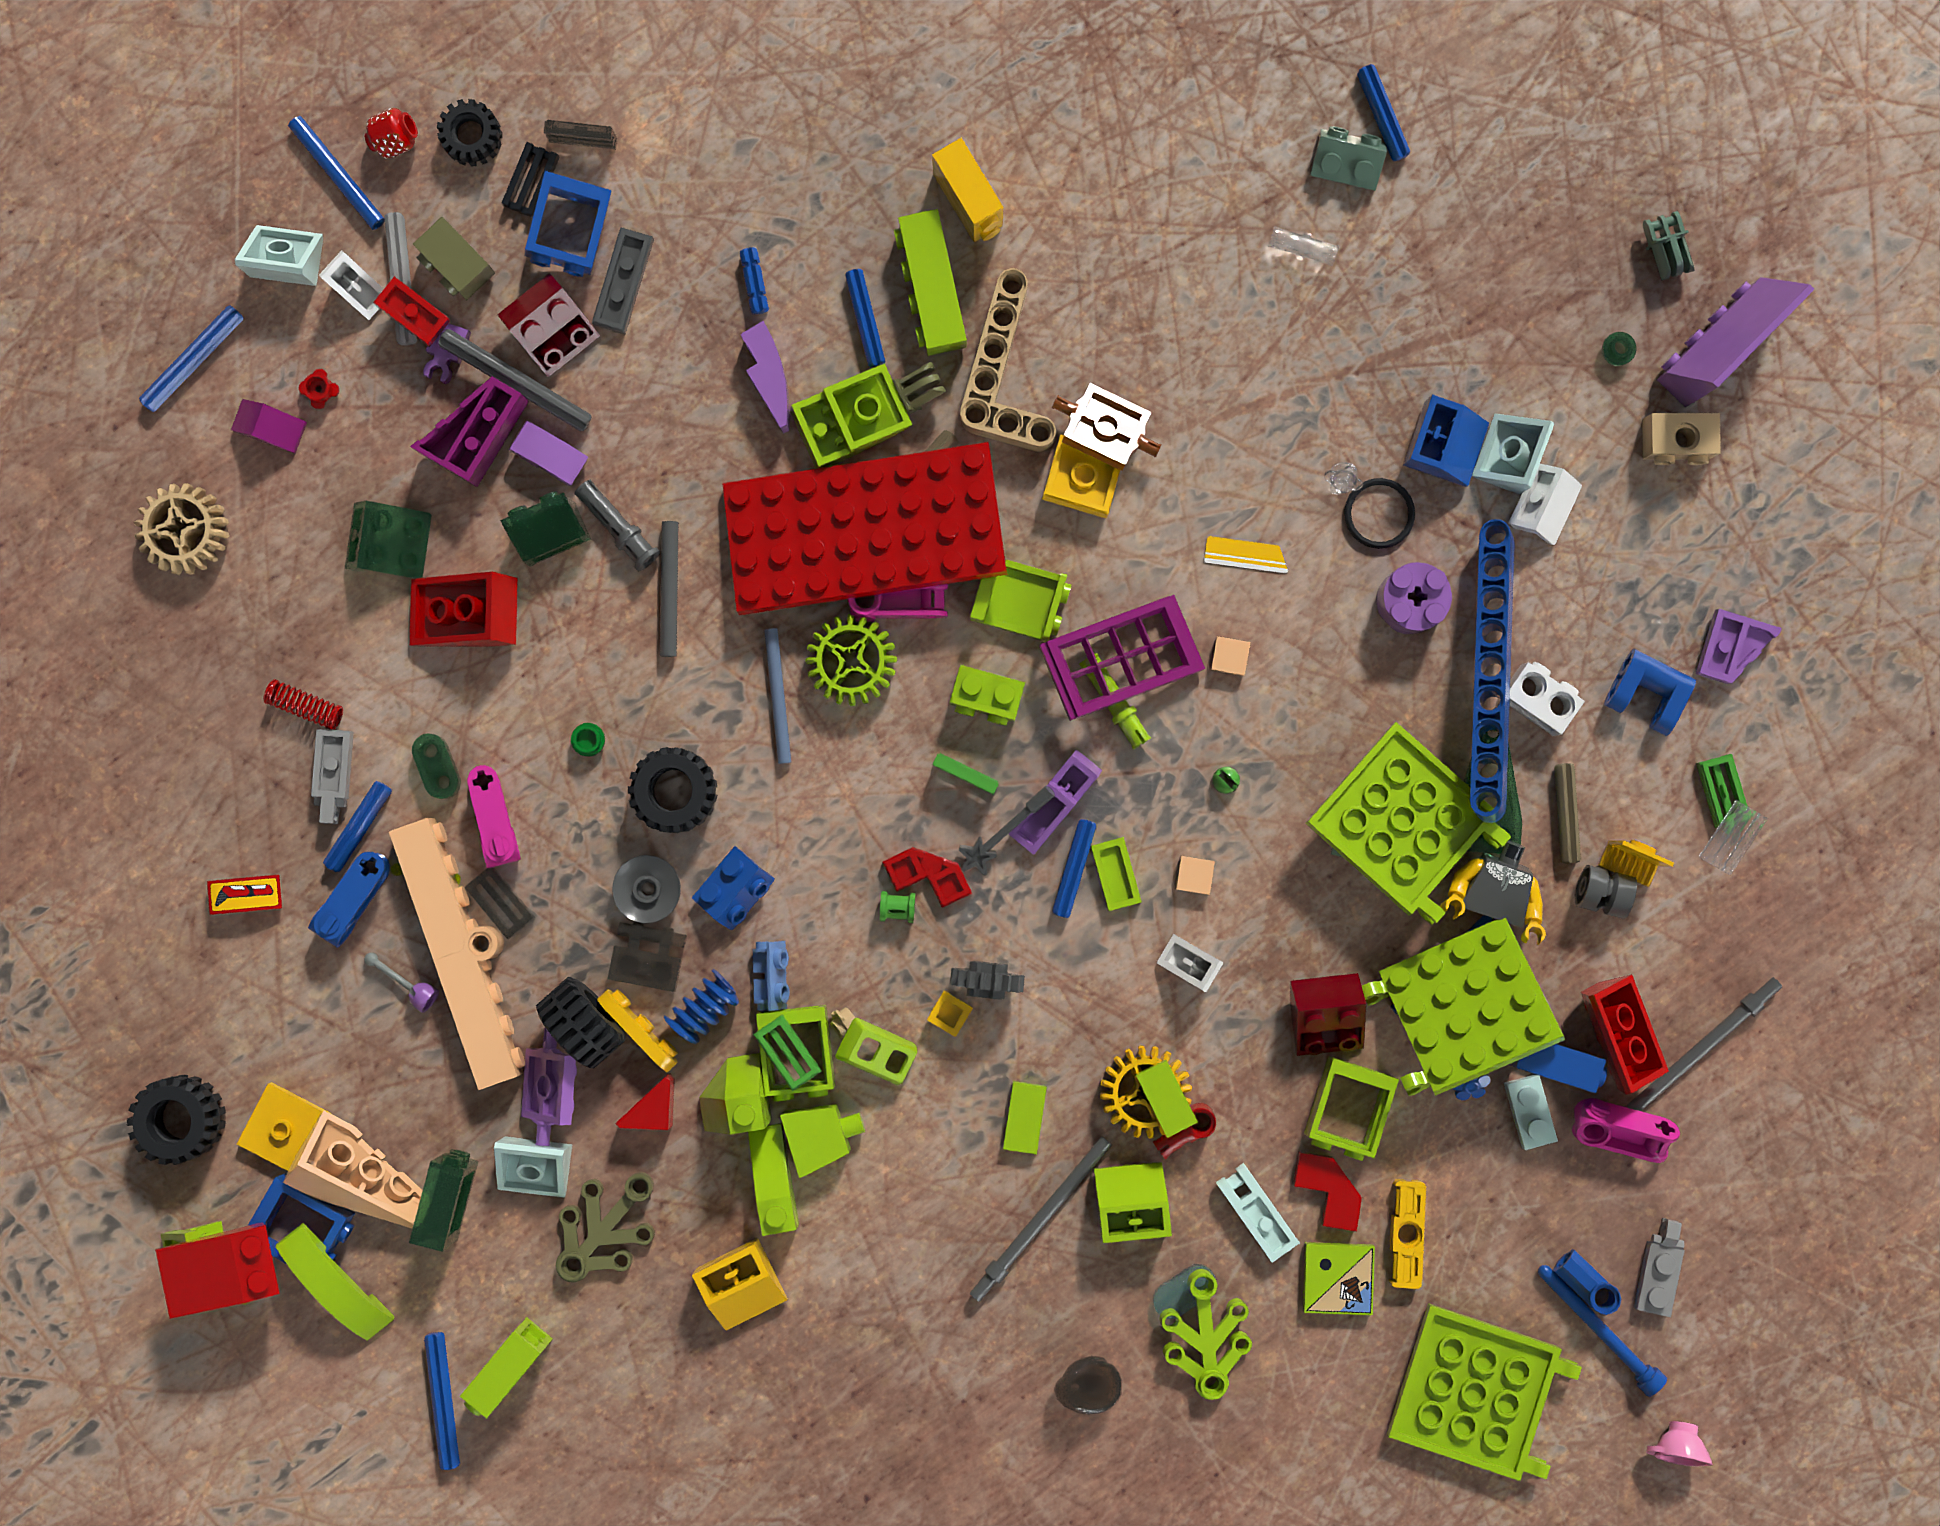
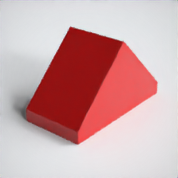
M671 1073L664 1077L615 1124L619 1128L669 1130L673 1126L675 1078Z

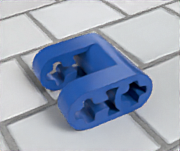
M1632 649L1624 660L1606 696L1604 705L1622 713L1630 703L1638 685L1662 696L1651 720L1650 728L1667 736L1677 724L1693 692L1696 679L1636 649Z

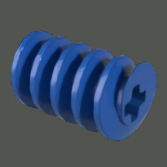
M712 969L716 979L714 982L706 978L702 979L706 988L705 991L695 987L692 989L696 998L694 1001L687 997L682 998L686 1007L685 1010L676 1006L672 1008L676 1016L675 1020L664 1016L667 1024L681 1038L692 1044H697L700 1041L697 1032L704 1035L710 1032L707 1022L712 1025H717L720 1022L717 1013L724 1016L729 1013L726 1003L733 1006L739 1004L734 988L715 969Z

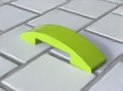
M304 1223L276 1244L275 1248L304 1287L330 1314L358 1336L369 1340L394 1320V1315L373 1294L368 1296L327 1255L326 1246Z

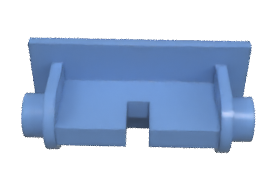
M785 941L756 942V949H752L753 973H765V979H754V1004H757V1010L775 1011L787 1009L790 991L786 982V967L789 956Z

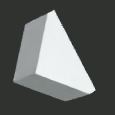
M341 250L319 276L364 317L370 320L379 310L373 302L384 288Z
M1173 934L1157 964L1207 992L1223 962Z

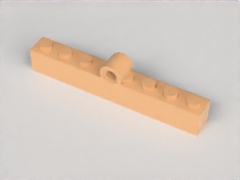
M425 818L389 831L478 1090L523 1074L522 1067L525 1066L523 1053L519 1047L515 1048L511 1037L514 1034L512 1021L508 1015H504L500 1002H503V996L500 987L496 982L492 983L488 971L492 969L490 959L497 957L504 948V937L497 928L493 926L479 927L474 918L470 919L466 908L470 904L465 888L463 886L459 887L455 874L458 873V866L453 855L447 854L444 842L447 841V835L442 823H437L435 818ZM481 936H485L489 940V947L486 951L482 950L479 946Z

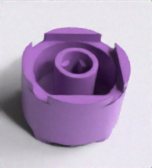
M1409 563L1389 574L1382 582L1377 592V609L1382 619L1395 631L1403 634H1418L1443 621L1452 602L1451 587L1443 571L1426 563ZM1415 592V596L1420 598V602L1415 604V606L1413 600H1408V595Z

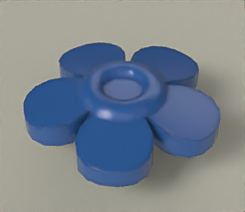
M1485 1074L1453 1088L1456 1090V1098L1467 1100L1471 1095L1473 1098L1482 1097L1486 1093L1484 1087L1490 1084V1077L1488 1074Z

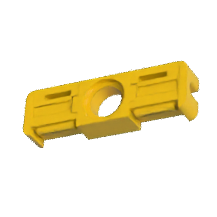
M1395 1179L1392 1184L1397 1186L1396 1215L1391 1214L1390 1249L1395 1253H1393V1280H1388L1395 1288L1419 1289L1422 1286L1426 1185L1420 1180L1406 1181L1404 1179ZM1406 1224L1413 1225L1416 1229V1237L1410 1243L1401 1242L1398 1237L1399 1229Z

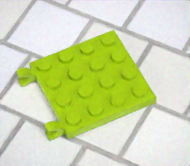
M1397 722L1392 724L1305 823L1408 916L1412 915L1417 909L1421 917L1431 925L1434 922L1438 923L1446 912L1427 896L1482 834L1484 839L1496 850L1499 847H1503L1511 838L1495 822L1487 823L1478 818L1470 803L1471 788ZM1482 800L1480 803V810L1483 812H1489L1494 809L1485 800Z
M1506 918L1496 919L1380 970L1379 973L1382 981H1373L1362 985L1368 1006L1389 996L1391 997L1424 1070L1409 1073L1400 1078L1408 1096L1415 1095L1429 1087L1432 1088L1436 1096L1565 1040Z
M1428 1303L1387 1435L1389 1438L1521 1481L1523 1471L1547 1479L1551 1466L1546 1464V1460L1528 1455L1554 1373L1578 1380L1582 1367L1577 1365V1362L1561 1358L1562 1349L1558 1346Z

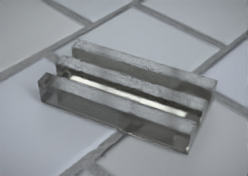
M555 120L545 121L544 134H546L550 143L616 150L617 137L611 126Z
M495 867L485 869L465 886V889L506 939H510L517 931L521 930L528 922L535 918L533 913ZM490 876L522 914L523 918L519 919L489 883L486 879ZM482 885L514 924L511 928L506 925L476 886Z

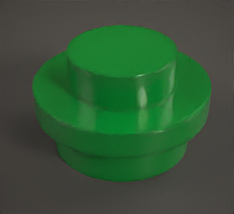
M580 724L571 735L572 747L582 756H595L604 748L605 734L596 724Z

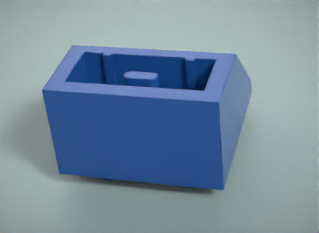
M1432 394L1424 402L1403 466L1468 487L1489 422L1465 405Z

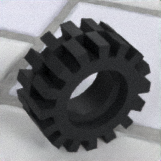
M463 99L457 100L458 106L456 107L452 103L447 106L449 112L446 114L442 111L440 114L442 123L437 122V129L440 131V133H437V136L442 143V147L454 161L457 160L459 164L464 166L466 162L471 167L477 166V161H480L482 165L488 163L486 157L490 155L493 159L497 155L494 151L495 148L500 149L502 145L499 141V138L503 137L498 120L482 102L477 104L474 99H468V103H465ZM474 121L482 127L480 139L470 145L461 143L457 136L458 129L463 123Z

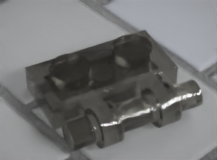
M635 921L633 924L620 922L617 935L629 937L628 947L614 946L608 979L676 992L682 958L670 956L669 954L671 946L685 948L687 935L675 933L674 929L667 927L660 930L645 927L644 923ZM641 941L660 943L658 953L639 950Z

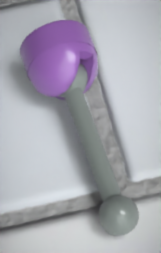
M375 953L366 954L364 961L368 966L377 967L409 990V1001L420 1012H426L437 999L439 990L427 983L412 985L380 962Z

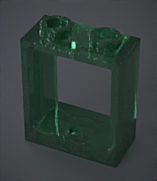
M451 1149L450 1153H444L430 1161L409 1240L410 1244L443 1252L458 1241L479 1162L469 1159L470 1153Z

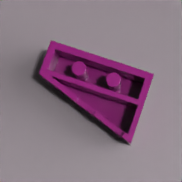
M491 377L461 402L459 408L445 420H440L431 432L420 441L417 440L410 447L473 486L478 487L529 401L520 392Z

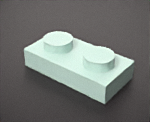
M1534 1074L1505 1082V1090L1522 1149L1528 1150L1557 1142L1558 1139L1540 1075Z

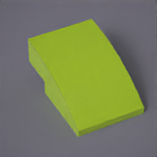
M885 363L823 388L821 393L794 403L790 408V413L816 469L840 463L912 426Z

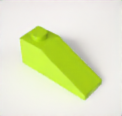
M782 1123L767 1125L762 1130L748 1132L762 1236L797 1230L799 1219Z

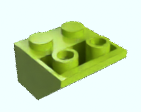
M1162 1162L1094 1168L1100 1234L1103 1243L1172 1236Z

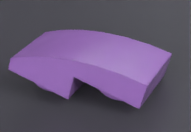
M529 421L525 422L508 449L531 465L543 469L568 486L572 485L588 459V456Z

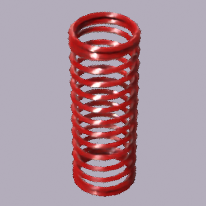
M273 679L268 684L263 696L265 704L274 705L275 708L280 707L281 710H286L287 713L291 712L292 715L302 716L304 720L308 719L309 722L313 721L314 724L319 723L320 726H325L329 730L336 729L343 715L342 706H335V703L330 705L329 701L324 703L323 698L320 700L318 696L313 698L312 694L307 696V692L302 693L301 689L296 692V687L291 689L290 684L285 687L284 682L280 684L279 680ZM288 689L287 694H286V696H285V698H284V700H283L284 694H285L286 690ZM305 695L304 700H303V702H302V704H301V706H300L301 700H302L303 696Z

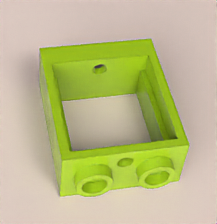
M827 1005L757 1013L758 1031L782 1014L789 1024L818 1021L824 1078L808 1080L792 1091L787 1083H775L773 1062L759 1044L765 1097L774 1096V1101H787L794 1099V1093L807 1092L809 1098L827 1096L828 1090L835 1087ZM768 1032L764 1036L771 1045L770 1033Z
M1328 1056L1304 1134L1312 1138L1311 1144L1316 1147L1331 1150L1332 1145L1345 1149L1343 1155L1363 1161L1365 1156L1375 1158L1399 1079ZM1335 1074L1380 1088L1363 1143L1318 1129Z
M526 1317L460 1395L465 1400V1407L477 1416L483 1415L487 1419L553 1338Z

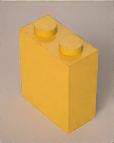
M961 137L932 154L933 175L973 242L981 238L983 241H987L1001 231L1004 207Z

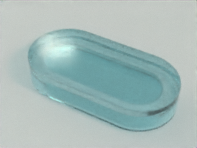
M1193 1264L1161 1284L1153 1295V1304L1157 1313L1160 1315L1163 1310L1172 1308L1181 1316L1195 1307L1196 1298L1188 1288V1277L1197 1269H1205L1215 1278L1212 1270L1203 1264ZM1198 1278L1195 1282V1286H1203L1206 1282V1278ZM1168 1316V1317H1167V1319H1175V1318H1176V1316Z

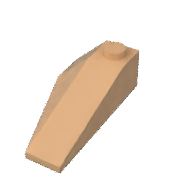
M323 1111L298 1151L283 1183L314 1199L419 1230L432 1203V1199L404 1172H397L384 1160L386 1155L379 1149H372L361 1138L363 1134L355 1126Z

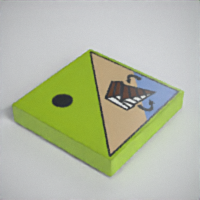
M1305 1242L1304 1313L1373 1315L1375 1246L1372 1244Z

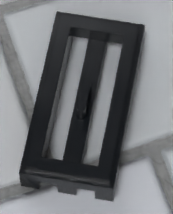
M526 142L501 202L502 205L533 218L545 171L554 173L560 158L559 155ZM534 154V160L527 174L523 187L520 191L518 199L515 203L513 201L522 182L524 174L527 170L531 157ZM544 158L548 161L530 205L527 208L524 204Z

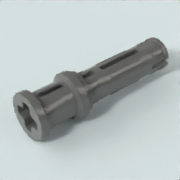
M591 479L585 481L576 489L574 494L615 538L614 543L618 550H624L635 562L634 567L638 572L647 568L660 555L659 549L651 547L641 535L642 530L638 526L630 525L598 490Z

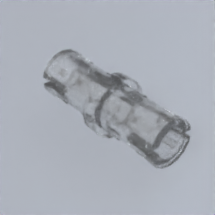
M1274 226L1273 234L1268 244L1269 248L1272 247L1295 254L1296 258L1303 260L1305 257L1333 266L1339 245L1310 238L1311 234L1306 232L1300 235Z

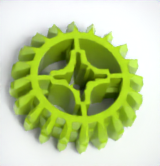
M848 614V625H842L840 617L837 616L834 618L837 628L832 630L829 624L825 622L822 624V627L828 634L825 637L817 632L813 634L815 640L820 642L819 646L813 644L807 646L808 651L816 653V657H808L805 659V662L808 665H816L817 668L810 670L807 674L810 678L820 676L821 679L814 684L816 690L821 689L825 685L828 686L823 695L826 699H829L835 691L838 693L836 703L839 705L842 704L844 695L849 696L850 706H855V696L860 695L862 702L867 704L869 703L866 695L867 692L872 691L876 698L881 696L876 688L879 683L883 687L889 688L890 683L883 678L884 674L895 676L896 671L888 668L887 663H896L897 657L886 655V652L895 649L894 643L883 645L882 642L889 637V633L883 631L877 636L875 633L879 628L878 622L872 623L868 629L865 628L867 624V618L865 617L860 618L859 625H854V617ZM856 633L862 635L860 640H857L850 647H843L833 642L837 637L844 634ZM871 641L877 646L880 660L877 671L864 661V654ZM826 650L833 653L839 660V666L832 680L829 679L824 668ZM837 651H841L845 655L847 653L851 655L852 652L857 653L858 651L857 659L866 670L861 669L859 666L856 668L851 666V669H845L846 661ZM853 673L862 674L870 679L869 682L859 687L847 688L840 686Z

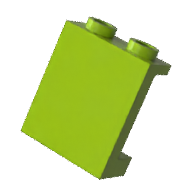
M1005 559L1008 575L981 579L970 621L1040 641H1049L1050 635L1057 636L1062 617L1056 615L1059 603H1067L1072 584L1065 583L1067 574H1056Z

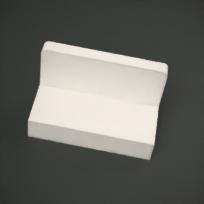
M1540 464L1531 488L1521 494L1508 524L1514 529L1537 534L1546 543L1555 545L1582 485L1565 469Z

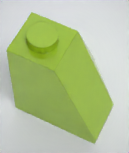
M760 1053L727 1058L700 1095L699 1100L704 1131L731 1135L762 1130L770 1123L772 1116L769 1097H765Z

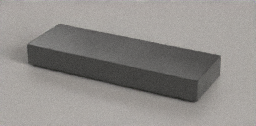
M620 227L593 316V326L626 335L654 242L653 236Z

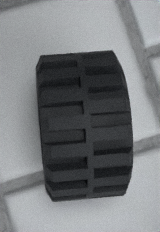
M676 747L660 748L659 751H652L646 754L647 757L644 760L640 759L636 764V771L631 772L629 778L632 779L631 786H628V794H631L629 802L631 808H634L637 812L635 815L639 820H643L646 826L666 833L687 832L705 822L704 819L711 815L713 811L712 806L717 801L716 788L718 786L717 780H714L713 777L714 772L705 763L704 759L693 752ZM670 770L683 772L689 777L692 784L690 801L685 807L676 811L662 808L657 803L654 794L658 778Z
M567 977L536 1005L541 1022L556 1042L577 1062L593 1069L626 1040L623 1028L600 1005L597 1000L598 996L581 981Z
M188 1075L168 1077L145 1086L146 1090L140 1091L135 1096L138 1102L132 1103L128 1110L134 1113L133 1117L127 1118V1126H133V1132L128 1133L130 1140L137 1139L139 1144L135 1146L136 1150L139 1153L147 1151L146 1159L150 1161L159 1159L158 1164L162 1165L173 1163V1165L181 1164L209 1152L213 1148L212 1144L218 1142L222 1136L218 1131L224 1129L226 1121L220 1120V1115L226 1114L225 1106L219 1107L218 1101L222 1100V1097L219 1093L212 1094L210 1092L214 1086L209 1082L201 1084L202 1078L196 1076L188 1078ZM170 1100L183 1104L190 1114L191 1127L184 1139L170 1134L164 1125L163 1113Z

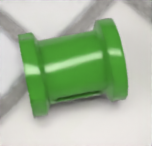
M882 891L880 922H885L886 919H902L914 924L916 893H910L909 896L888 895L887 891Z

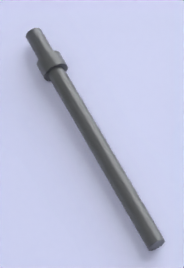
M1772 977L1754 994L1749 993L1740 1001L1741 1005L1675 1062L1668 1069L1669 1072L1657 1078L1625 1107L1638 1111L1646 1108L1749 1016L1755 1017L1765 1008L1763 1004L1783 988L1780 982Z
M1104 1137L1097 1141L997 1261L993 1259L985 1269L986 1274L970 1292V1295L975 1300L980 1302L996 1282L1001 1283L1009 1274L1007 1269L1109 1150L1112 1144Z

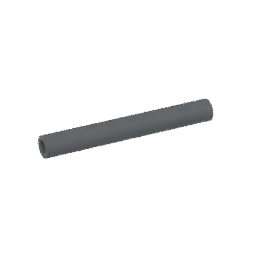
M662 521L661 657H677L679 522Z

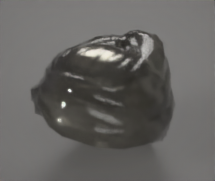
M1100 1356L1084 1357L1074 1361L1067 1367L1063 1376L1056 1382L1054 1392L1057 1400L1064 1407L1072 1411L1088 1415L1100 1414L1110 1410L1122 1396V1378L1116 1367L1108 1363L1105 1358ZM1073 1384H1078L1079 1387L1075 1388Z

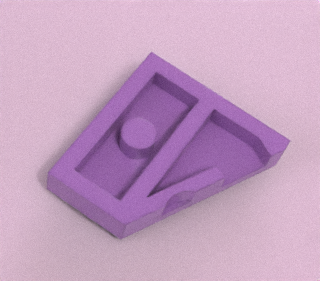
M1716 609L1696 674L1725 684L1733 683L1743 672V669L1762 653L1761 650L1780 634L1782 628L1729 611Z

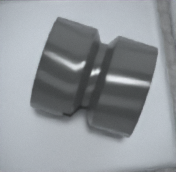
M1586 865L1581 872L1576 887L1575 905L1576 907L1594 912L1602 908L1606 915L1625 919L1631 912L1637 892L1636 877L1617 872L1609 876L1606 869Z

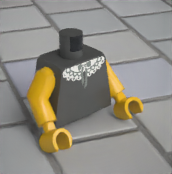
M1507 841L1503 846L1500 857L1483 853L1480 858L1472 859L1455 872L1448 891L1449 899L1440 905L1445 912L1448 910L1449 904L1454 907L1455 914L1453 919H1456L1465 912V909L1498 920L1506 918L1509 924L1521 928L1525 923L1528 927L1521 934V941L1525 944L1529 940V932L1537 935V945L1546 936V932L1541 926L1543 903L1538 880L1533 877V873L1528 867L1519 864L1525 850L1524 846Z

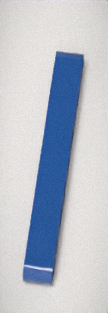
M1499 519L1486 522L1479 534L1470 803L1478 818L1487 823L1497 822L1504 816L1507 799L1515 542L1510 527L1506 522ZM1502 533L1506 535L1505 539L1499 544L1489 543V539L1494 534ZM1498 565L1504 567L1503 573L1498 577L1488 576V572L1492 567ZM1494 598L1504 600L1502 606L1496 610L1486 608L1488 602ZM1492 631L1503 633L1501 639L1496 643L1485 641L1486 636ZM1491 664L1501 665V671L1497 675L1492 677L1484 675L1487 666ZM1490 697H1498L1500 699V704L1497 708L1493 710L1483 708L1486 699ZM1487 731H1498L1499 737L1494 743L1486 744L1482 742V737ZM1492 763L1498 766V771L1494 776L1490 778L1481 776V770L1485 765ZM1493 797L1497 799L1496 807L1492 811L1483 812L1480 810V803L1485 798Z

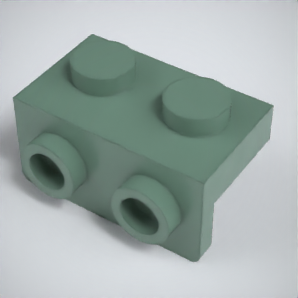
M1330 126L1329 130L1321 129L1310 176L1376 191L1387 153L1386 144L1381 143L1382 139L1370 134H1362L1361 138L1348 135V130L1335 126Z

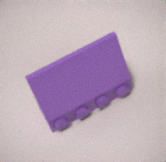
M1760 277L1751 285L1747 281L1744 282L1731 295L1735 301L1728 308L1724 305L1719 307L1708 318L1711 325L1704 332L1698 329L1684 343L1688 348L1680 356L1675 352L1661 366L1665 372L1657 381L1686 408L1718 388L1807 298L1814 288L1810 284Z

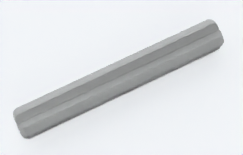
M399 212L387 213L384 218L390 279L395 276L411 288L405 218ZM395 321L398 344L403 346L416 344V337Z

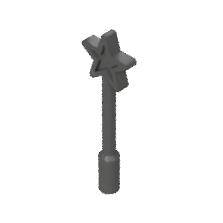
M1047 785L1026 803V807L984 845L981 836L978 837L973 847L960 845L959 851L966 857L962 870L966 871L976 867L982 874L986 875V861L997 856V852L991 849L1031 813H1036L1055 796L1053 790Z

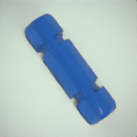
M755 247L740 250V259L742 266H745L742 269L747 295L751 297L749 299L751 313H766L769 307L767 298L764 296L766 291L760 265H758L760 263L758 251Z

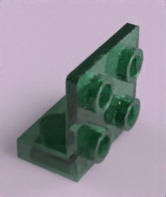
M367 500L354 503L345 569L357 572L368 570L412 579L423 578L432 515L428 512Z

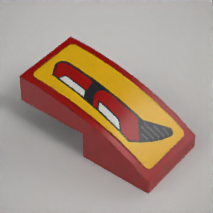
M280 875L207 881L209 915L282 908Z

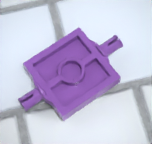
M545 1027L543 1048H526L521 1117L529 1118L537 1124L535 1145L550 1146L551 1125H571L572 1113L574 1111V1079L577 1074L576 1060L569 1054L562 1053L557 1049L556 1040Z

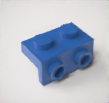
M734 846L693 895L692 899L714 920L733 930L746 918L747 913L759 898L767 893L769 886L774 882L775 878L758 866L742 850Z

